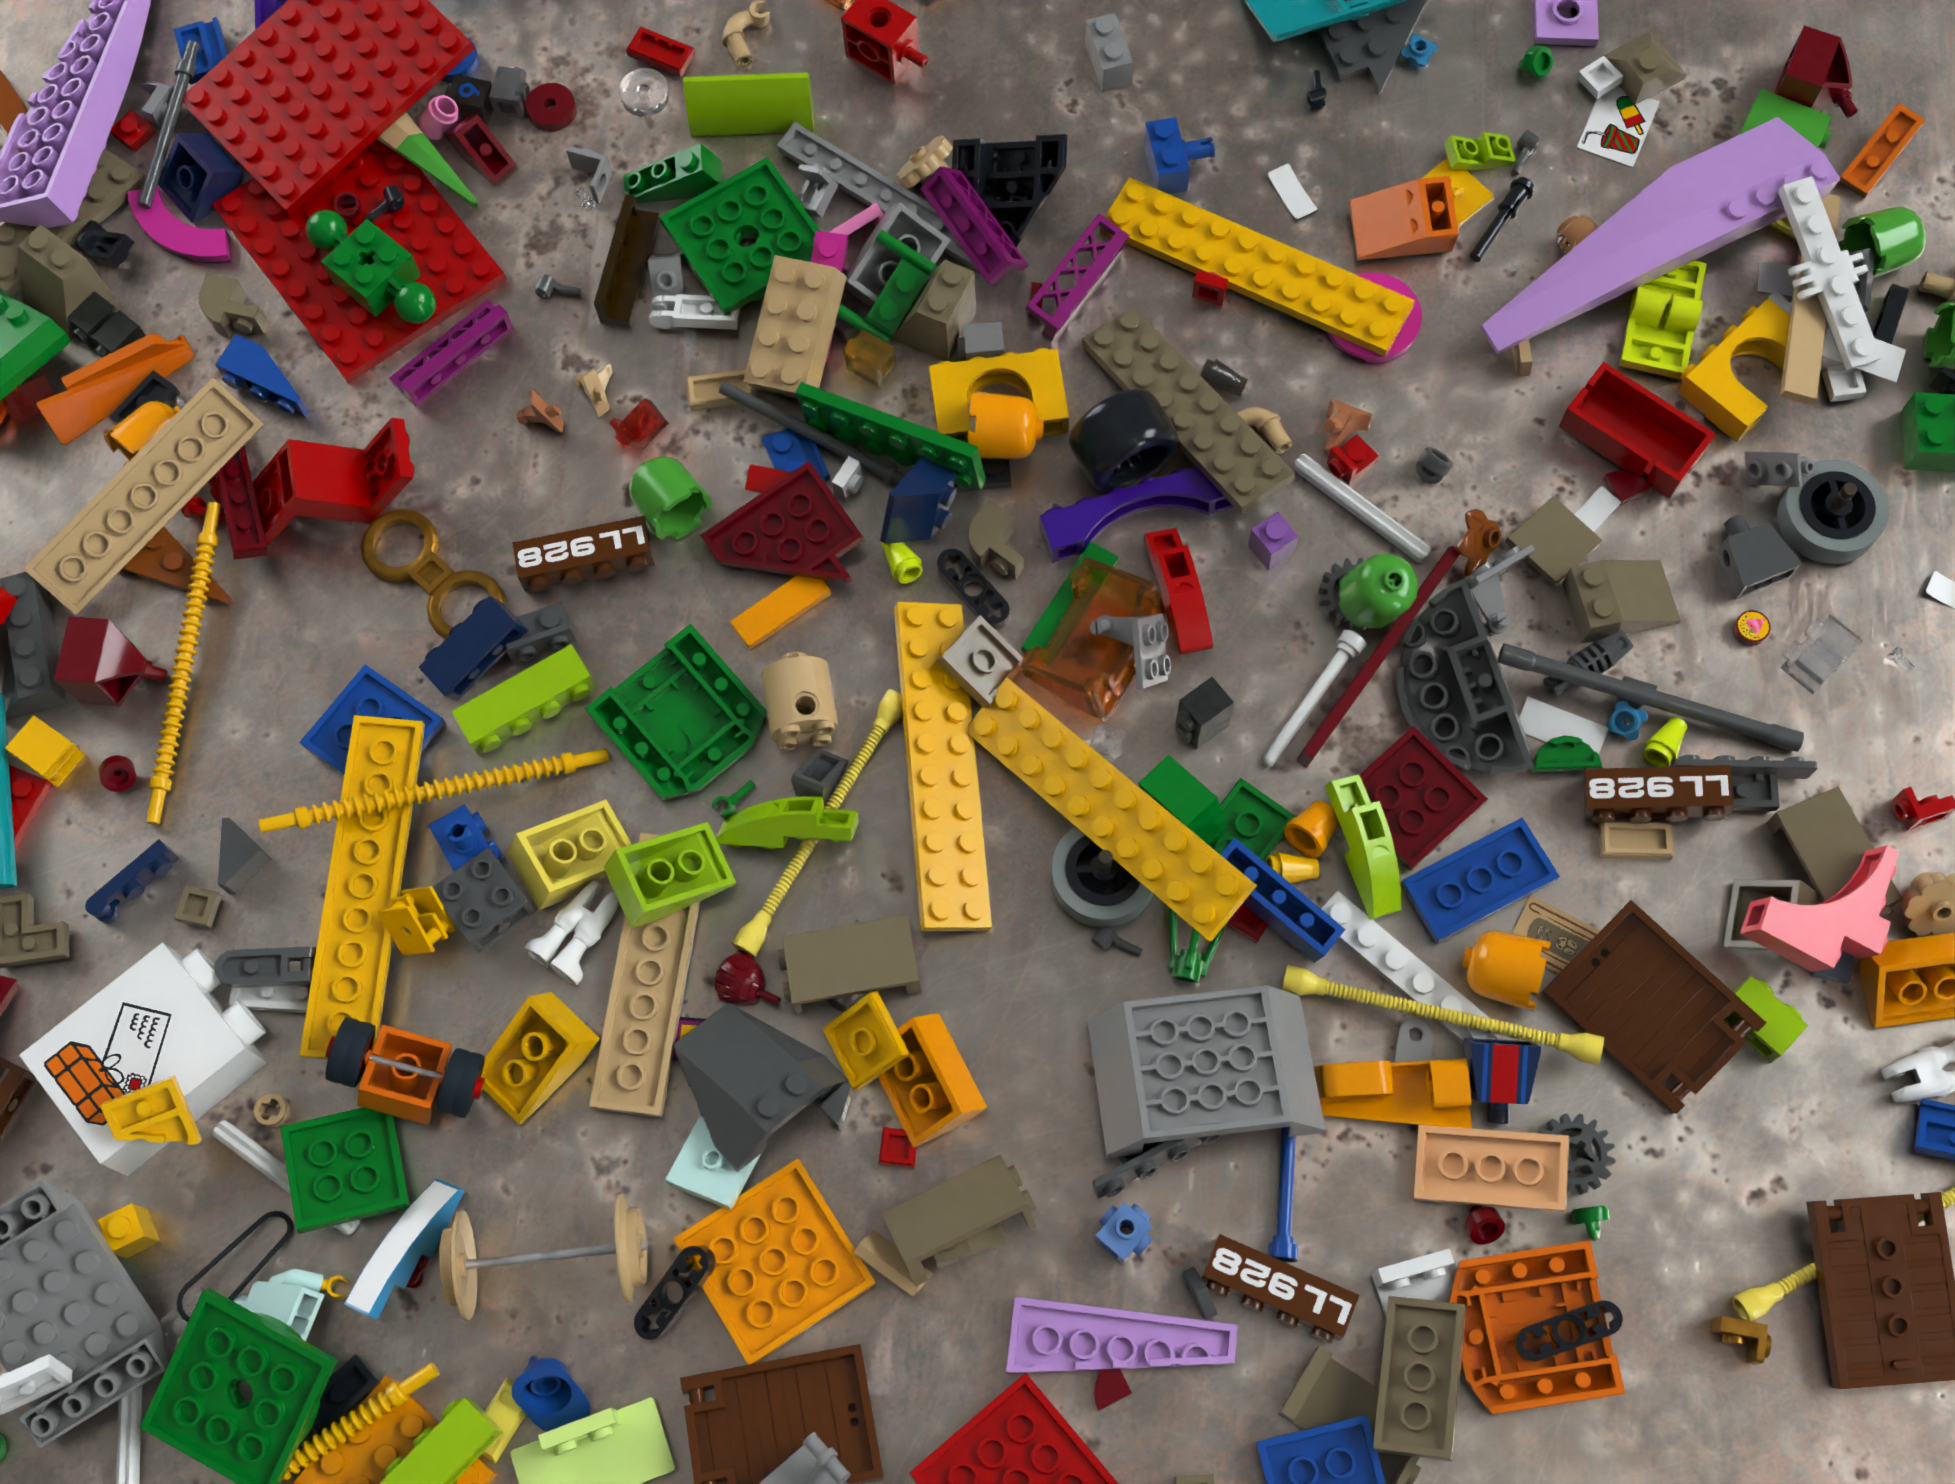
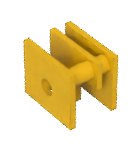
M35 715L31 717L5 747L6 750L57 788L86 756L71 741Z
M432 886L402 890L400 892L402 896L394 897L392 899L394 904L390 908L378 911L379 916L403 956L433 952L435 950L433 944L436 941L446 940L448 938L447 933L457 930ZM404 927L408 928L411 934H408Z

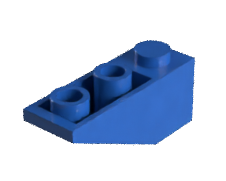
M235 334L215 364L223 376L221 378L222 381L234 389L238 390L241 387L248 390L259 401L266 402L269 400L276 403V406L287 414L293 415L295 412L303 417H307L309 411L264 347Z

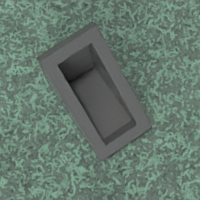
M817 748L792 774L791 782L795 795L798 797H823L824 806H826V802H828L830 796L833 795L832 792L835 791L834 789L839 784L847 767L848 760Z
M222 818L218 885L228 894H236L272 858L230 818Z

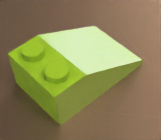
M708 822L615 849L604 865L605 872L631 929L663 919L736 884Z

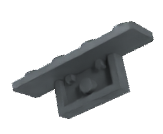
M1683 755L1670 766L1731 765L1732 811H1776L1780 807L1777 779H1808L1818 769L1816 761H1805L1803 757H1789L1783 761L1770 760L1767 756H1755L1748 760H1735V757L1730 755L1717 756L1713 759H1700L1698 755Z
M1222 1135L1145 1143L1143 1145V1154L1116 1157L1120 1166L1092 1181L1094 1193L1098 1199L1105 1195L1107 1197L1115 1196L1126 1188L1125 1184L1137 1178L1143 1180L1157 1172L1158 1167L1170 1160L1171 1162H1178L1190 1153V1149L1201 1143L1209 1145L1218 1140Z

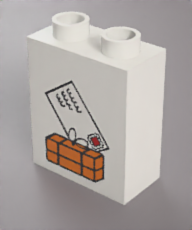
M162 942L19 1055L100 1165L126 1176H129L171 1141L154 1143L144 1139H136L134 1141L115 1140L100 1107L104 1102L175 1075L193 1119L197 1121L268 1063L253 1044L266 1033L264 1027L240 1000H237L229 1008L225 1009L212 992L221 984L215 975V965L198 948L184 958Z

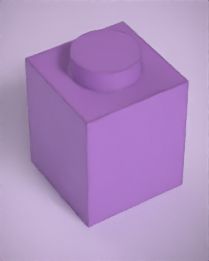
M1276 512L1251 529L1248 547L1266 569L1270 570L1295 553L1299 536L1281 514Z

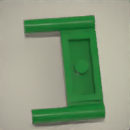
M881 229L875 241L902 259L865 319L842 304L839 306L837 317L886 347L937 264Z

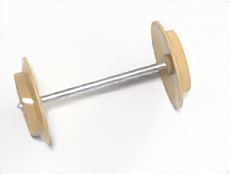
M624 1193L617 1195L615 1205L616 1244L480 1259L476 1257L474 1234L469 1216L465 1210L456 1212L453 1226L443 1229L440 1240V1279L445 1301L449 1306H458L462 1318L470 1320L473 1318L476 1308L477 1268L616 1253L622 1294L626 1303H630L633 1301L636 1286L645 1285L647 1281V1247L649 1244L646 1243L642 1211L640 1207H630Z

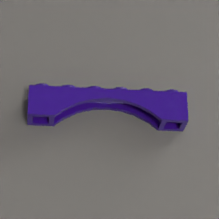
M1197 467L1191 469L1179 468L1162 478H1147L1136 486L1126 489L1123 487L1114 488L1106 495L1097 498L1085 497L1071 506L1050 508L1040 515L1039 529L1051 562L1055 563L1081 555L1090 541L1092 542L1105 528L1120 518L1138 511L1152 508L1176 507L1210 515L1233 508L1234 506Z

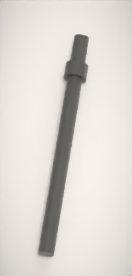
M188 40L183 58L178 61L175 69L176 81L138 201V206L144 209L151 208L181 110L183 97L189 81L193 80L197 67L194 64L200 44L193 40Z

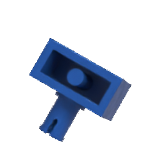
M1176 117L1145 122L1144 147L1154 187L1167 194L1188 191L1190 173L1188 161L1215 157L1214 143H1211L1213 138L1208 137L1206 139L1185 142L1181 138Z
M465 804L428 825L453 871L487 848L493 852L498 860L504 857L495 840L492 839L488 842L483 834V831L487 830L488 827L479 812L476 811L472 814Z

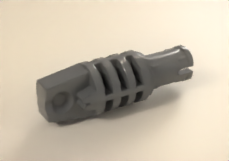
M1622 630L1601 640H1596L1571 656L1567 664L1602 674L1613 667L1634 646ZM1550 676L1543 680L1546 688L1557 683L1556 687L1548 691L1553 697H1558L1562 692L1575 685Z

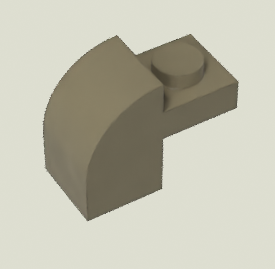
M206 274L199 293V305L217 333L231 339L234 328L247 334L252 332L265 334L268 326V321L259 307L244 304L247 295L237 279Z
M989 500L976 513L969 526L971 558L980 570L991 561L992 567L1002 575L1008 574L1016 580L1024 571V557L1006 544L1015 533L1014 518Z

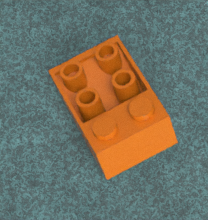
M1450 176L1416 179L1349 201L1357 260L1452 252L1459 235Z

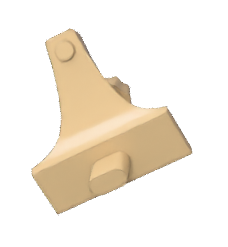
M610 364L603 365L597 373L593 368L586 374L578 375L575 378V385L583 390L591 400L598 418L610 410L605 394L607 383L612 375Z

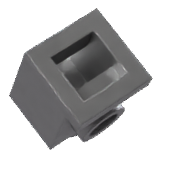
M497 67L489 94L495 115L519 119L526 118L527 114L523 104L530 93V85L526 83L527 74L523 69L519 67Z

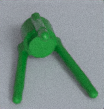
M1169 907L1170 958L1167 968L1173 970L1171 977L1188 983H1199L1200 976L1206 977L1208 965L1222 938L1227 923L1210 942L1202 960H1200L1202 954L1196 952L1200 933L1194 928L1192 929L1188 949H1181L1180 955H1178L1177 913Z

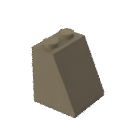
M40 224L18 245L23 304L50 317L66 332L70 341L76 337L72 333L75 327L67 317L94 291L109 303L115 298L87 258Z
M944 260L930 274L891 339L943 361H950L958 347L957 338L963 337V325L970 324L976 313L975 272Z

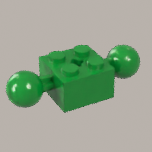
M320 210L310 216L306 224L307 238L317 249L332 251L321 262L332 282L375 317L393 301L397 314L409 323H423L432 317L436 309L435 295L425 284L414 282L421 276V273L413 256L368 219L348 236L347 224L338 213L331 210Z

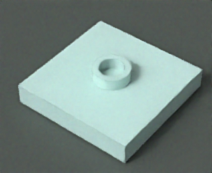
M699 1117L665 1181L669 1186L731 1211L760 1155L737 1172L714 1147L704 1119Z

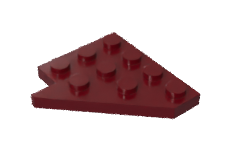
M810 461L700 535L720 565L842 583H850L853 580L838 558L865 540Z

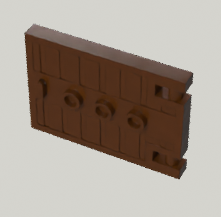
M1632 900L1614 916L1543 990L1588 1033L1603 1036V1047L1675 1114L1685 1106L1681 1100L1690 1091L1696 1095L1747 1043L1743 1037L1752 1028L1758 1032L1767 1023ZM1732 1011H1735L1741 1019L1731 1028L1723 1020ZM1673 1073L1680 1081L1669 1090L1662 1082Z
M1941 1192L1920 1193L1921 1199H1915L1914 1194L1834 1200V1206H1827L1826 1201L1806 1202L1833 1388L1850 1389L1955 1380V1278ZM1924 1214L1925 1225L1923 1226L1918 1224L1917 1215ZM1829 1221H1837L1838 1232H1831Z
M861 1344L680 1378L683 1395L689 1394L690 1405L684 1406L695 1484H716V1482L728 1481V1484H759L801 1448L803 1441L813 1432L817 1434L828 1449L833 1447L838 1453L837 1459L851 1474L846 1480L848 1484H866L883 1480ZM714 1389L716 1400L705 1402L704 1391Z

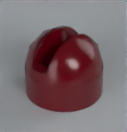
M341 192L334 200L335 210L345 219H354L361 213V202L352 192ZM353 207H355L354 209H351V210L342 211V208H353Z

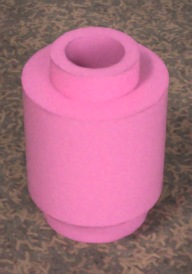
M440 95L430 100L417 119V125L426 137L433 140H439L444 137L443 133L452 127L458 118L456 102L445 95Z

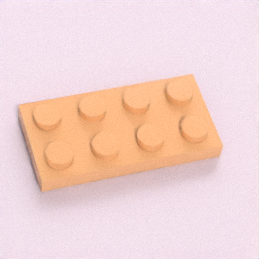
M1419 1125L1414 1199L1418 1201L1566 1213L1570 1138L1568 1135Z

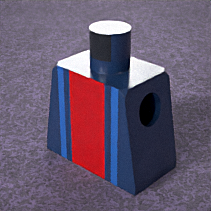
M1464 1038V1051L1469 1070L1471 1097L1477 1102L1488 1103L1487 1122L1508 1124L1510 1104H1528L1530 1101L1541 1046L1531 1041Z

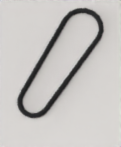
M282 1211L267 1212L186 1283L179 1292L176 1302L178 1313L182 1319L187 1322L190 1319V1316L183 1310L182 1305L183 1297L187 1290L265 1220L273 1216L283 1218L287 1223V1232L228 1297V1299L233 1301L289 1239L293 1230L290 1217Z

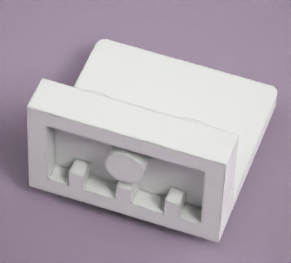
M1450 1248L1382 1267L1371 1274L1385 1317H1387L1389 1296L1448 1302L1453 1285L1448 1267L1454 1264Z

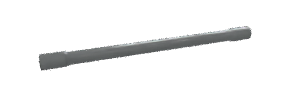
M1503 643L1498 655L1497 662L1524 671H1533L1757 738L1768 744L1794 752L1800 750L1804 740V733L1776 724H1767L1546 658L1532 651Z

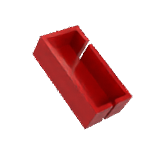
M1605 362L1600 365L1587 382L1585 388L1581 389L1567 407L1558 426L1627 472L1640 477L1643 474L1647 477L1646 482L1650 487L1668 499L1672 497L1698 463L1716 435L1713 431Z

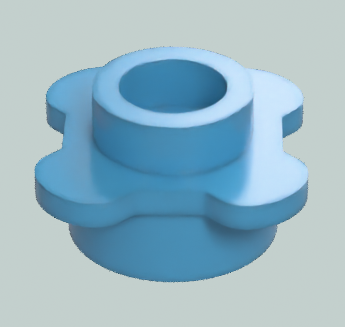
M1413 34L1409 38V44L1401 49V56L1411 66L1423 67L1428 65L1431 54H1435L1438 47L1435 42H1428L1421 35Z
M1626 701L1617 702L1614 706L1615 712L1607 722L1608 730L1612 733L1616 732L1617 734L1625 735L1629 741L1636 740L1640 736L1639 728L1641 724L1648 718L1647 712L1644 709L1637 710L1630 707ZM1626 717L1630 719L1629 724L1624 722Z

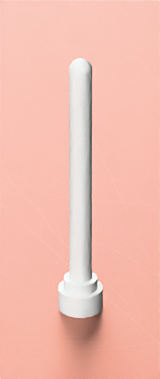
M1351 630L1343 631L1336 641L1338 645L1336 647L1337 653L1263 756L1262 762L1265 766L1271 767L1276 763L1346 662L1353 660L1354 657H1359L1367 643L1360 635Z

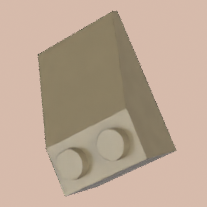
M1601 560L1572 566L1562 583L1581 643L1601 640L1622 630L1625 634L1681 622L1661 560Z

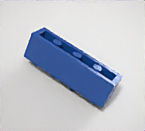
M1234 838L1220 853V855L1257 885L1243 904L1313 963L1323 958L1346 930L1238 839Z

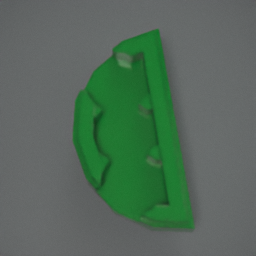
M1564 735L1550 739L1539 748L1533 758L1535 768L1531 769V773L1585 771V769H1601L1603 767L1599 754L1594 752L1588 744L1582 742V739Z

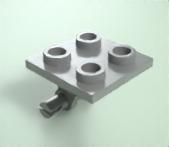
M1532 544L1523 550H1520L1518 545L1502 554L1496 561L1484 564L1466 578L1476 604L1487 620L1485 626L1489 630V636L1504 632L1512 621L1511 616L1506 618L1509 613L1504 608L1498 576L1513 568L1534 552L1535 548Z
M1163 613L1121 618L1103 615L1097 618L1096 621L1091 622L1089 628L1092 634H1100L1134 646L1137 689L1168 681L1171 661L1170 657L1166 655L1165 641L1168 639L1169 630L1166 621H1164Z
M813 1432L803 1441L801 1448L759 1484H848L846 1480L851 1474L837 1459L838 1453L833 1447L828 1449L817 1434Z

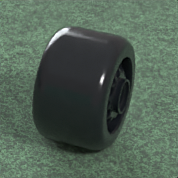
M1131 389L1110 396L1088 410L1073 426L1069 436V445L1090 483L1100 491L1109 492L1118 487H1131L1163 467L1177 449L1178 434L1159 401L1152 393L1143 389Z

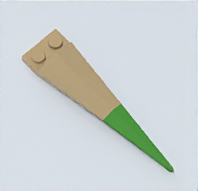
M407 112L376 138L432 176L470 206L478 209V202Z

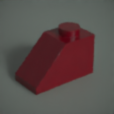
M478 114L464 115L443 133L461 158L493 185L517 165Z

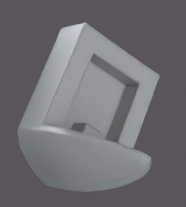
M160 82L144 83L141 87L151 96L141 111L148 122L153 125L154 129L160 131L173 87Z

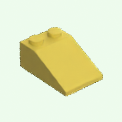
M603 800L516 833L507 850V854L537 908L541 910L578 894L593 880L599 882L608 877L604 865L615 849L632 845L608 801Z

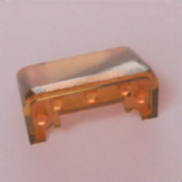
M1085 557L1080 566L1076 567L1070 576V586H1072L1075 598L1046 648L1035 646L1032 650H1028L1022 659L1021 670L1026 678L1087 714L1106 721L1115 711L1136 673L1134 646L1107 636L1092 634L1089 628L1091 622L1096 621L1097 618L1103 615L1121 618L1163 613L1165 618V607L1155 582Z

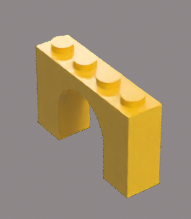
M1769 298L1759 307L1753 305L1741 318L1742 323L1738 327L1733 324L1721 337L1722 342L1718 346L1713 343L1700 357L1702 361L1697 366L1692 363L1685 369L1680 376L1683 382L1676 393L1734 441L1738 442L1759 422L1768 406L1738 382L1731 370L1730 360L1740 355H1757L1771 361L1783 371L1790 315Z
M1039 348L1027 353L1016 354L1008 352L997 357H973L967 361H941L936 365H929L936 426L939 433L968 442V431H971L968 406L972 393H977L982 388L993 384L1014 386L1034 403L1037 408L1038 420H1044L1043 436L1069 433V415L1058 349Z

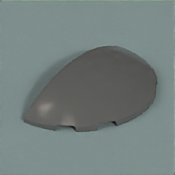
M1464 578L1451 584L1430 599L1428 608L1421 614L1418 620L1411 622L1402 641L1403 651L1400 665L1396 667V686L1402 711L1410 727L1415 726L1455 766L1489 774H1511L1535 768L1510 690L1500 663L1497 662L1496 652L1467 579Z

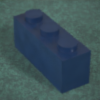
M489 595L474 606L472 614L463 623L457 624L450 630L449 637L439 647H435L427 653L425 661L418 668L443 695L458 701L506 653L504 645L519 640L528 629L504 603Z

